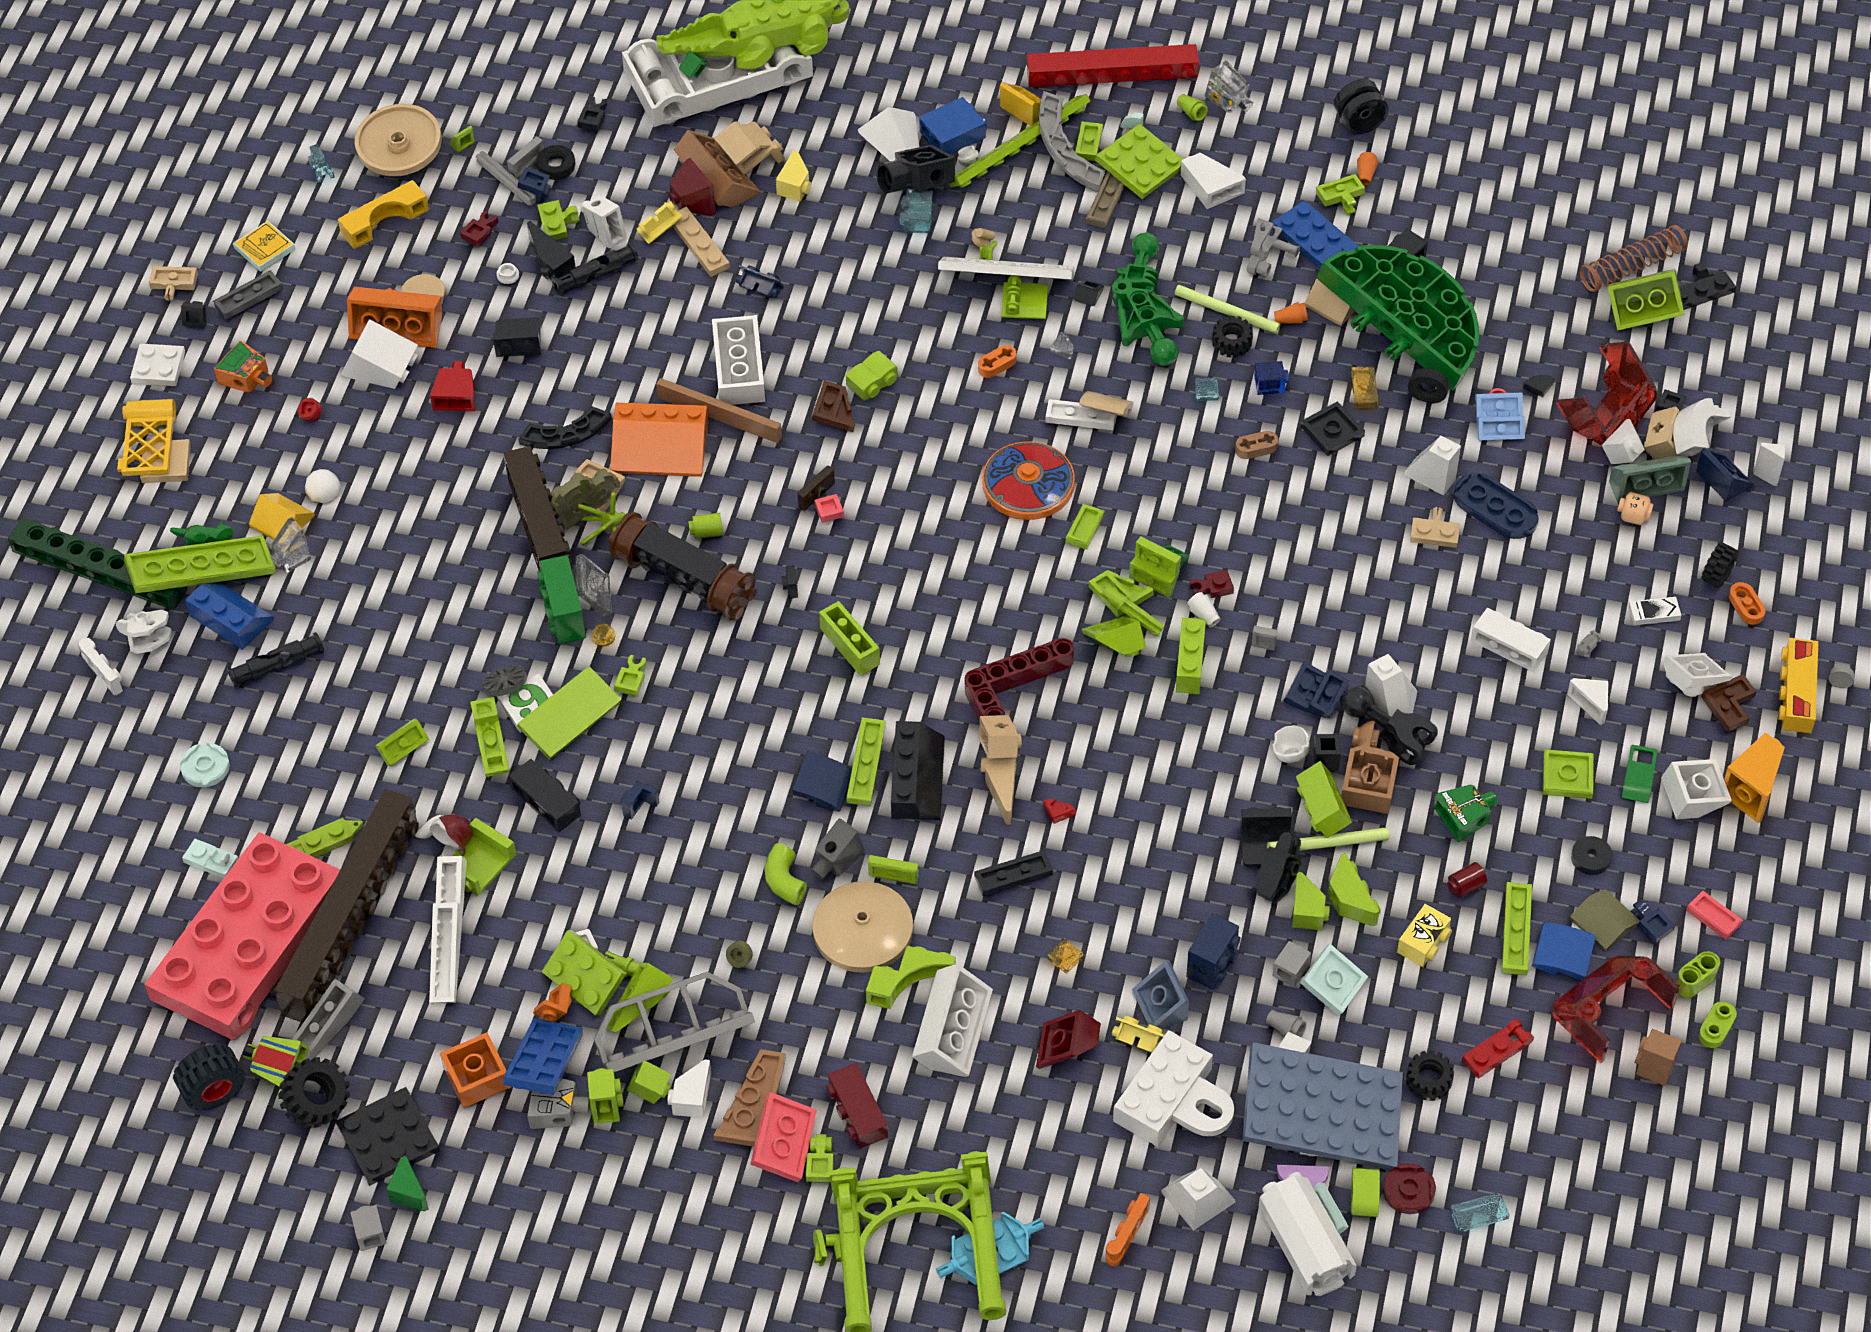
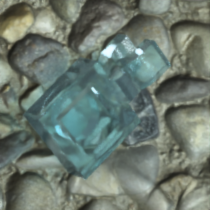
M318 144L310 146L311 156H308L312 169L316 168L315 173L318 183L323 182L322 175L325 174L329 175L330 179L335 178L334 171L327 165Z

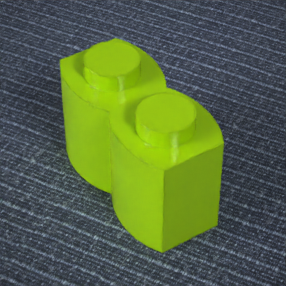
M877 351L867 357L863 363L853 367L845 375L846 385L865 401L877 396L881 388L892 385L898 377V368L883 353Z

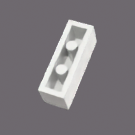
M1489 608L1484 611L1474 625L1471 637L1472 642L1533 673L1548 654L1551 640L1542 633L1535 632L1525 627L1522 623L1515 622L1505 617L1502 613Z

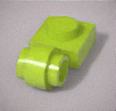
M816 1134V1137H811L810 1140L811 1153H807L806 1181L831 1182L829 1171L833 1170L834 1166L832 1137H827V1134Z

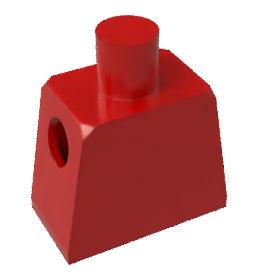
M454 361L451 368H441L430 393L432 409L438 411H476L472 370L465 369L463 362Z

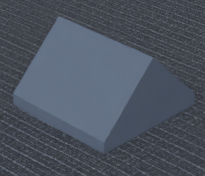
M1165 960L1132 989L1147 1023L1160 1029L1187 1021L1189 1010L1188 998L1170 961Z

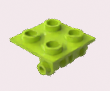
M1011 275L1008 278V282H1004L1001 317L1046 319L1048 284L1021 283L1019 275Z

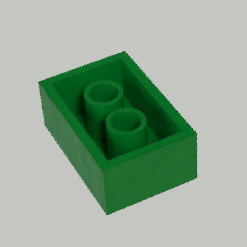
M568 555L540 561L541 570L537 571L541 596L545 603L546 616L549 620L551 636L556 635L558 644L585 639L582 609Z

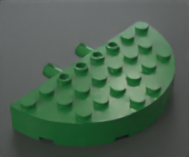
M1385 245L1358 246L1355 250L1341 251L1323 262L1316 279L1359 313L1350 323L1353 329L1359 325L1355 330L1356 332H1361L1371 323L1394 342L1385 349L1387 357L1392 353L1394 354L1390 357V360H1396L1405 351L1424 368L1442 373L1449 381V389L1454 391L1464 378L1474 359L1479 344V324L1472 302H1468L1464 295V289L1446 270L1421 255L1416 257L1408 254L1406 249Z

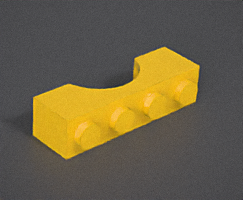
M411 180L338 218L340 232L348 243L356 249L373 240L372 232L379 221L391 216H401L411 220L429 211L427 196Z

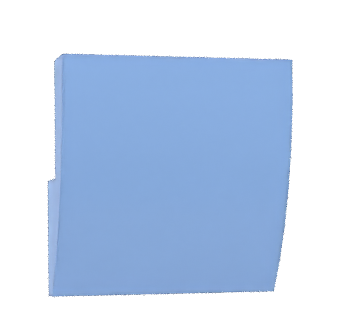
M1522 393L1475 394L1478 440L1525 439Z

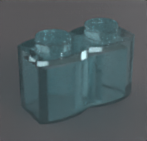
M907 190L906 196H902L901 209H904V212H900V225L904 226V232L930 233L933 191Z

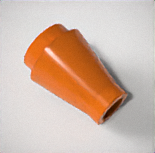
M1363 152L1357 158L1358 178L1363 186L1371 184L1378 165L1377 156L1371 152Z
M1296 302L1281 310L1274 311L1275 321L1280 324H1303V321L1308 320L1305 303L1299 304V302Z

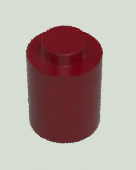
M1473 862L1449 875L1447 887L1452 895L1462 898L1486 885L1487 876L1483 868L1477 862Z

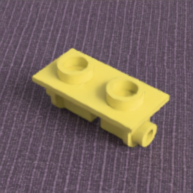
M671 201L665 202L662 207L654 212L656 216H649L645 221L638 224L637 232L648 244L683 217Z
M1124 1016V1019L1116 1017L1120 1026H1115L1112 1031V1036H1115L1116 1040L1133 1045L1136 1037H1139L1140 1040L1137 1047L1151 1053L1165 1036L1162 1034V1029L1148 1024L1147 1028L1138 1025V1020L1129 1016Z

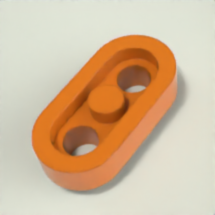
M1744 582L1733 584L1730 588L1729 600L1741 619L1751 625L1761 623L1766 610L1753 588Z

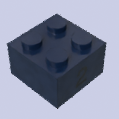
M1212 913L1188 950L1186 977L1212 990L1218 982L1222 983L1227 975L1228 969L1226 968L1229 963L1234 964L1239 955V950L1237 949L1241 939L1238 936L1239 925Z

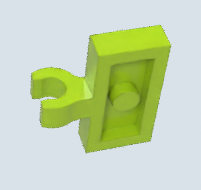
M1356 174L1316 186V194L1325 207L1341 202L1345 213L1349 215L1355 213V209L1352 206L1356 204L1354 197L1365 194V187Z
M559 200L538 205L544 232L554 240L568 237L565 224L580 222L576 206H570L562 212Z

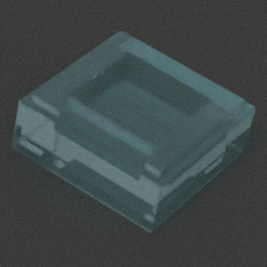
M1195 378L1196 401L1219 400L1218 378Z

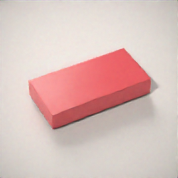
M1704 891L1686 909V911L1725 940L1743 922L1740 917Z

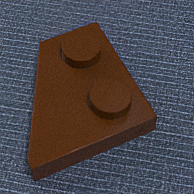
M824 380L811 420L854 432L855 421L852 420V409L850 402L847 400L848 393L846 387Z

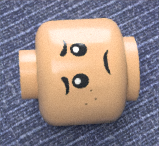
M1630 492L1627 494L1626 499H1620L1617 511L1622 512L1621 519L1623 521L1643 525L1645 521L1649 522L1654 504L1650 503L1648 496Z

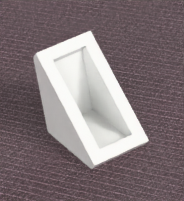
M1577 678L1570 680L1567 695L1600 725L1604 724L1608 710V681Z

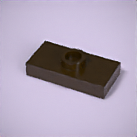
M826 466L797 492L798 508L803 511L807 510L815 502L814 500L822 498L827 490L835 484L834 469L832 467Z

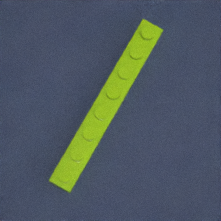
M1087 94L1076 96L1062 105L1061 124L1069 120L1068 116L1073 113L1075 115L1085 109L1084 105L1090 102ZM1039 121L956 173L955 182L949 183L950 187L960 186V188L969 185L972 182L971 178L986 174L988 172L987 168L991 165L995 167L1003 163L1005 156H1012L1020 152L1021 149L1019 147L1025 144L1027 146L1037 140L1036 136L1041 134Z

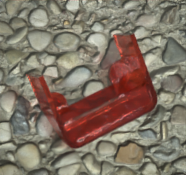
M1629 341L1607 343L1599 346L1609 363L1603 375V380L1609 391L1595 409H1593L1586 397L1559 399L1556 402L1574 432L1600 445L1626 419H1630L1635 428L1657 398V388Z
M1614 956L1554 1002L1552 1014L1555 1020L1600 1063L1605 1060L1610 1040L1593 1023L1599 1019L1601 1014V1007L1598 1003L1634 977L1640 980L1670 1010L1675 1006L1680 986L1648 957Z

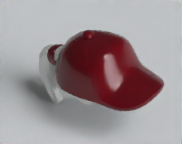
M458 814L437 815L431 818L418 830L415 836L425 839L433 835L441 843L452 846L455 851L459 849L460 855L464 856L466 852L465 847L470 842L473 832L467 818Z

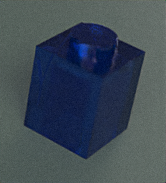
M1282 361L1255 363L1254 380L1257 395L1285 393V383H1289L1288 370H1284Z

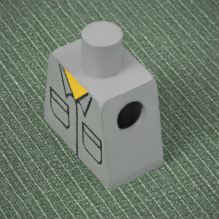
M561 1079L554 1095L532 1091L527 1115L530 1129L571 1126L573 1124L574 1112L589 1113L590 1100L589 1097L577 1096L575 1082Z

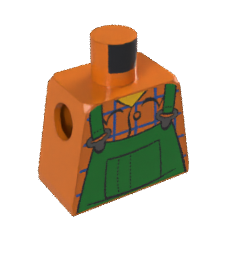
M241 340L214 368L217 383L246 393L251 392L258 384L268 387L272 382V375L268 374L266 359Z

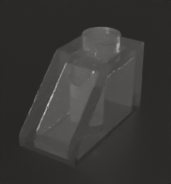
M293 517L288 518L271 544L274 553L271 557L277 567L282 566L286 573L311 560L304 531Z

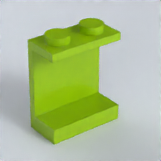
M475 818L469 824L473 834L470 842L465 847V855L462 857L467 860L465 891H471L479 896L516 856V850L512 840ZM459 849L452 856H461Z

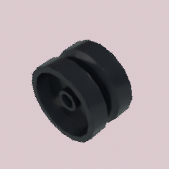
M1359 79L1350 82L1337 93L1334 99L1333 106L1347 130L1352 134L1371 132L1385 121L1389 113L1387 102L1381 95L1375 82L1370 79Z

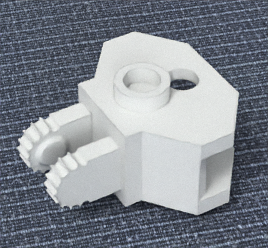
M164 610L142 611L137 614L132 612L127 615V620L120 619L116 622L118 631L128 636L130 651L136 654L157 649L168 642L172 634L171 628L165 626L169 615Z

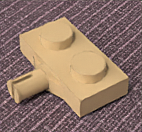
M153 266L149 280L150 289H166L164 299L169 301L170 298V301H172L175 290L195 289L198 276L197 268Z
M1437 507L1433 508L1432 519L1413 518L1410 542L1457 548L1460 523L1442 521L1443 509L1439 507L1437 515Z

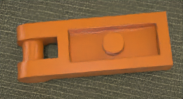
M1140 1193L1136 1201H1131L1126 1212L1128 1217L1125 1223L1121 1221L1116 1229V1239L1109 1241L1106 1245L1105 1259L1108 1265L1117 1266L1121 1263L1149 1211V1196Z

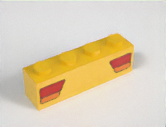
M1789 638L1787 647H1782L1781 661H1785V665L1781 667L1780 680L1784 681V686L1780 687L1779 700H1783V705H1780L1778 720H1782V730L1812 733L1816 721L1818 641Z

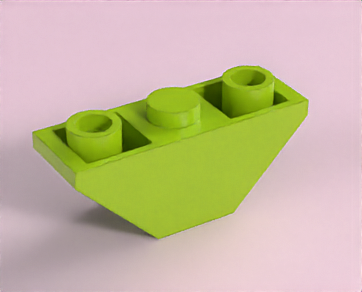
M1346 853L1341 854L1329 883L1328 897L1340 916L1375 926L1381 913L1380 906L1369 895L1367 883L1364 880L1361 881L1358 876V870L1354 861H1350Z

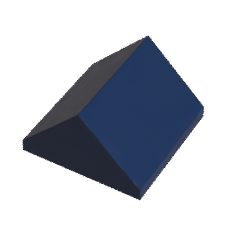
M1705 447L1702 449L1696 472L1725 501L1752 488L1754 483L1724 453Z

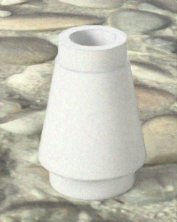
M1199 592L1188 601L1189 611L1199 619H1206V624L1210 628L1221 620L1208 595Z

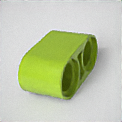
M1702 952L1683 966L1679 971L1676 981V992L1682 997L1691 998L1715 980L1719 969V957L1713 952Z
M1353 1168L1351 1215L1378 1217L1380 1197L1379 1169Z

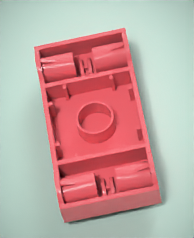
M258 832L144 985L149 999L234 1041L238 1035L243 1034L251 1026L259 1006L285 972L340 869Z

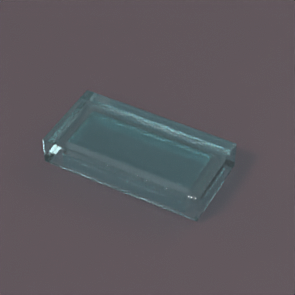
M1500 1192L1450 1206V1212L1459 1233L1507 1220L1510 1216Z

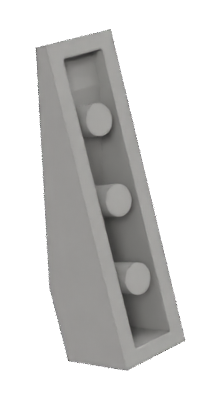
M336 979L330 984L292 1038V1040L301 1041L310 1047L305 1058H309L310 1061L349 1022L365 999Z

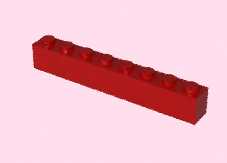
M1196 44L1027 54L1029 87L1196 78L1199 71Z

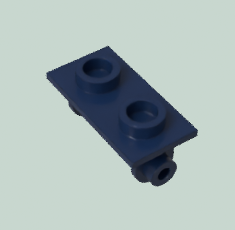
M750 265L747 267L739 266L743 273L737 276L736 283L740 287L754 291L756 285L759 284L757 293L770 298L778 296V287L784 288L779 280L780 278L773 273L768 272L766 275L760 273V270Z

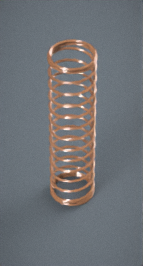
M1673 225L1668 229H1663L1661 233L1657 232L1654 236H1648L1647 239H1641L1640 242L1628 245L1625 249L1622 248L1618 252H1613L1611 255L1599 258L1596 262L1592 261L1589 265H1583L1580 270L1582 282L1589 291L1595 292L1600 290L1602 285L1608 286L1609 281L1615 283L1616 278L1622 280L1623 275L1629 277L1630 272L1636 273L1638 269L1643 270L1645 265L1650 267L1652 262L1657 264L1659 259L1665 260L1666 255L1672 257L1674 253L1679 254L1685 251L1688 245L1686 235L1679 226ZM1673 228L1680 232L1684 242V249H1681L1678 238L1672 232ZM1660 234V240L1655 236ZM1662 235L1668 241L1669 247L1672 250L1671 255L1666 253V249L1661 241ZM1672 235L1677 240L1678 246L1675 244ZM1654 239L1659 241L1665 254L1664 258L1659 256ZM1647 241L1653 246L1658 258L1657 262L1652 260L1647 248ZM1640 245L1645 248L1650 259V265L1645 263L1640 252ZM1628 247H1632V248H1631V252H1629V251L1626 250V249H1627ZM1633 248L1639 253L1640 259L1643 262V268L1637 265L1633 256ZM1626 251L1631 255L1636 271L1631 270L1626 260ZM1617 254V259L1614 258L1612 255ZM1618 255L1625 260L1629 270L1628 275L1623 272ZM1611 258L1617 262L1622 274L1621 278L1615 274ZM1604 261L1610 266L1614 275V281L1608 278L1604 268ZM1596 263L1595 269L1590 265ZM1597 264L1602 268L1607 278V284L1602 283L1597 272ZM1585 267L1588 268L1589 280L1595 289L1591 288L1585 279ZM1590 271L1594 276L1596 286L1591 279Z

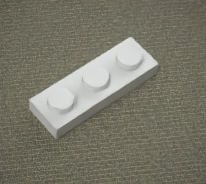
M1049 399L1045 422L1114 430L1116 415L1082 407L1077 402Z

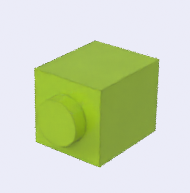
M643 1060L635 1069L627 1091L655 1104L661 1097H666L671 1087V1084L668 1083L671 1073Z

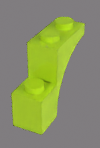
M907 946L899 971L888 966L879 967L874 965L866 989V1003L891 1009L896 998L907 987L920 980L935 977L939 969L955 965L956 957L946 952L937 953L919 946Z

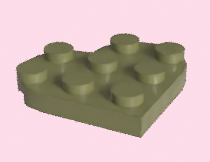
M605 468L596 472L591 479L588 476H583L582 473H576L571 477L570 481L563 486L555 487L550 494L553 497L551 500L552 506L562 524L568 529L591 514V512L578 508L579 504L594 509L601 507L611 499V492L615 487H620V481L615 474L608 472Z

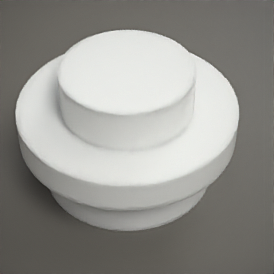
M967 146L958 151L959 156L957 158L961 163L971 164L976 161L979 153L975 150L974 146Z
M511 263L502 264L497 271V279L504 284L514 283L519 278L518 269Z

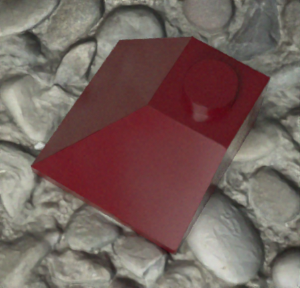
M691 158L686 159L669 183V199L679 209L687 207L691 213L713 216L716 214L713 184Z
M1077 1010L1044 1022L1036 1067L1041 1069L1078 1056L1097 1046L1101 1023L1082 1010Z

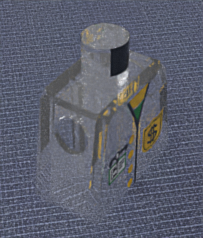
M1227 60L1211 71L1204 95L1206 98L1228 113H1232L1238 107L1247 112L1253 106V101L1246 96L1249 88L1248 82Z

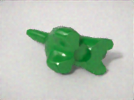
M221 521L217 527L193 525L187 529L170 528L171 533L185 538L186 546L231 540L233 537V529L230 526H226L224 521Z

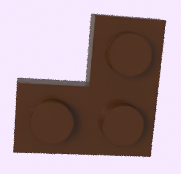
M1742 674L1732 678L1730 681L1703 691L1701 698L1728 733L1748 724L1750 718L1739 704L1754 698L1757 691L1745 675Z

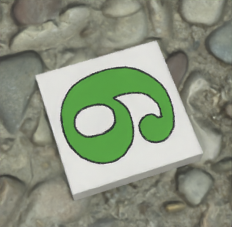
M537 674L527 679L525 684L518 690L507 695L497 696V700L521 733L522 731L517 727V724L553 694L542 677Z

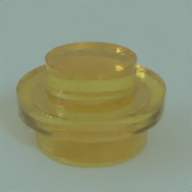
M599 624L592 632V641L598 646H608L614 642L616 637L614 629L608 624Z

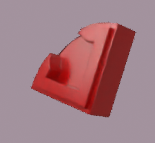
M1056 799L1043 801V806L1053 824L1076 815L1075 808L1069 803L1056 801Z

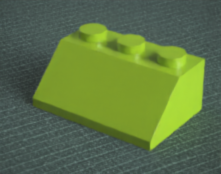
M1675 269L1608 284V292L1617 331L1685 315Z

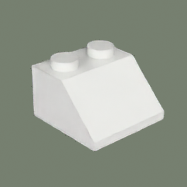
M1716 759L1672 762L1661 777L1676 819L1699 818L1732 801Z

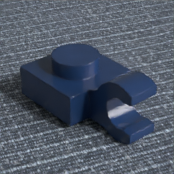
M1642 899L1633 904L1634 909L1631 912L1640 920L1638 926L1654 943H1657L1674 930V923L1659 908L1652 912Z

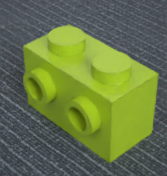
M600 1068L587 1072L589 1100L594 1124L619 1122V1107L624 1106L620 1078L615 1079L613 1069Z

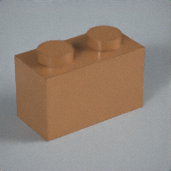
M1652 1028L1649 1036H1643L1639 1045V1052L1634 1062L1638 1064L1636 1075L1666 1086L1682 1040Z

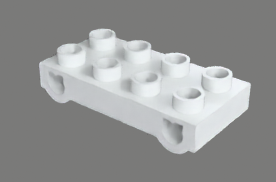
M732 30L730 33L733 39L736 38L735 30ZM640 40L630 46L627 51L622 52L624 72L654 127L662 124H671L678 119L703 111H712L719 106L740 99L752 98L759 93L781 86H790L797 81L813 76L811 55H802L794 45L775 49L772 57L764 65L755 69L737 68V59L734 56L703 57L708 60V64L698 78H689L679 70L680 64L687 55H665L658 50L657 41Z

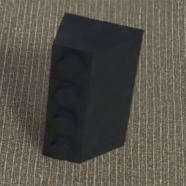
M896 721L891 789V819H941L945 736L922 722Z

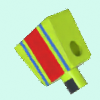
M263 1036L258 1046L252 1044L245 1046L243 1058L252 1061L250 1071L280 1086L284 1076L298 1063L305 1060L310 1047L298 1040Z

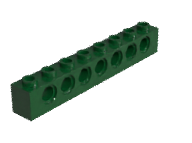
M22 517L8 536L10 547L14 553L173 611L188 590L187 586L135 593L124 561V554L120 551L108 549L97 542L83 540L74 534L70 535L61 532L55 527H47L36 520H28Z

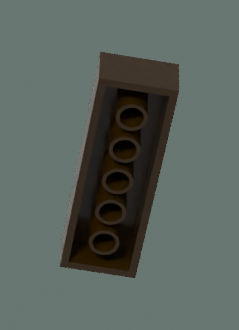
M531 446L504 452L508 482L538 571L541 570L540 561L568 555L571 569H573L568 541H565L563 538L565 534L562 524L558 523V514L552 506L551 492L545 485L547 484L545 474L538 468L541 467L538 454H533Z

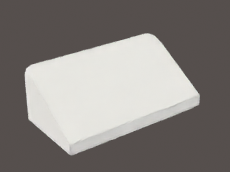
M1761 443L1754 475L1773 486H1777L1785 458V445Z

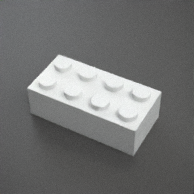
M757 315L712 319L720 401L731 405L765 402Z

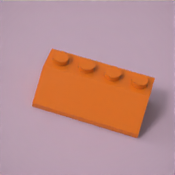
M354 287L347 298L349 339L359 340L370 319L418 344V346L437 347L442 319L441 296Z

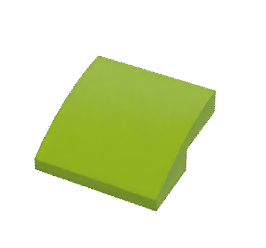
M1140 536L1136 541L1135 557L1130 562L1129 577L1145 586L1152 587L1155 591L1170 598L1177 581L1181 556Z

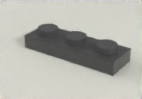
M270 270L213 300L214 306L227 320L283 290V286Z

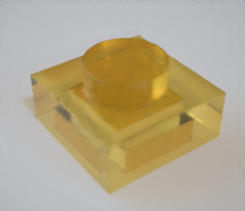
M1064 939L1048 953V960L1067 974L1083 959L1084 953Z

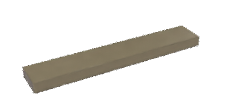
M1127 128L1124 134L1130 131L1131 128ZM1108 171L1086 217V224L1107 229L1126 187Z

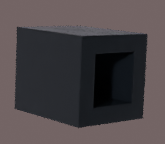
M1315 734L1313 747L1314 765L1321 761L1329 771H1339L1341 758L1340 734Z

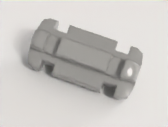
M1595 630L1590 631L1591 634H1588L1580 642L1581 644L1577 645L1576 652L1582 657H1586L1587 653H1590L1597 646V643L1601 641L1602 636L1600 633H1597Z

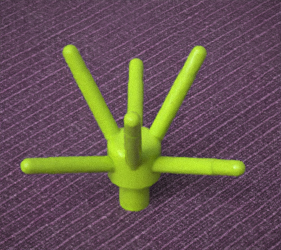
M614 492L611 493L610 512L606 513L589 506L578 505L580 509L602 516H586L580 520L600 521L602 523L601 527L580 542L581 545L586 544L606 529L611 528L612 532L616 531V527L622 522L625 513H617L615 511L616 494Z

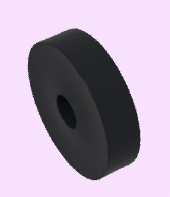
M1586 836L1575 842L1572 848L1571 860L1577 870L1588 875H1598L1609 868L1612 850L1606 841L1599 837Z

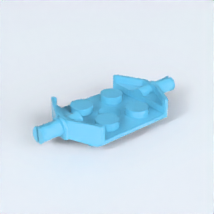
M1001 1212V1218L993 1221L999 1274L1029 1260V1239L1031 1234L1044 1229V1224L1040 1218L1027 1225H1023L1022 1222L1007 1213ZM969 1234L958 1239L952 1236V1259L948 1263L936 1268L940 1279L954 1272L955 1275L959 1274L977 1285L973 1244Z

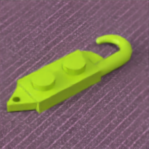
M341 818L301 835L297 840L286 845L316 858L353 842V837L363 827V821L344 820V818Z

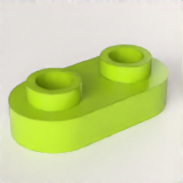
M1722 1001L1712 1006L1699 1031V1040L1704 1046L1717 1048L1723 1044L1737 1016L1733 1005ZM1709 1030H1714L1717 1033L1713 1034Z

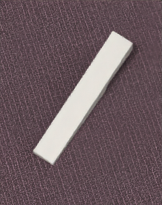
M462 856L437 857L436 903H433L429 1000L431 1004L456 1003L467 860Z

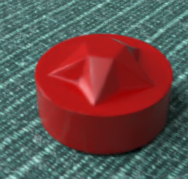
M313 398L302 400L298 406L299 416L307 422L315 421L322 412L321 404Z

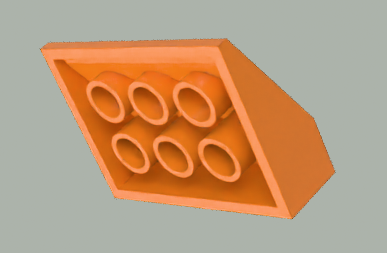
M616 402L610 470L618 474L702 477L709 424L707 406Z

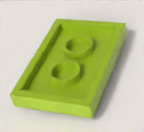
M567 930L542 970V973L558 986L562 983L571 986L570 995L594 1015L602 1014L627 974L573 930Z

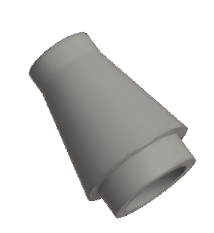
M1271 1010L1266 1019L1268 1025L1274 1027L1284 1036L1290 1032L1302 1037L1306 1029V1022L1300 1016Z

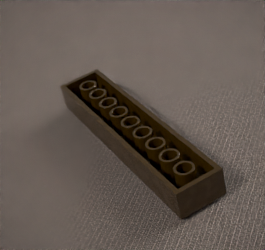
M387 789L382 793L274 990L282 1016L304 1023L336 975L339 976L341 974L343 962L346 956L352 953L357 936L363 933L367 917L373 914L379 895H383L386 890L387 880L390 875L396 872L400 856L404 855L407 851L408 841L411 836L417 833L419 822H417L416 809L414 808L412 797Z

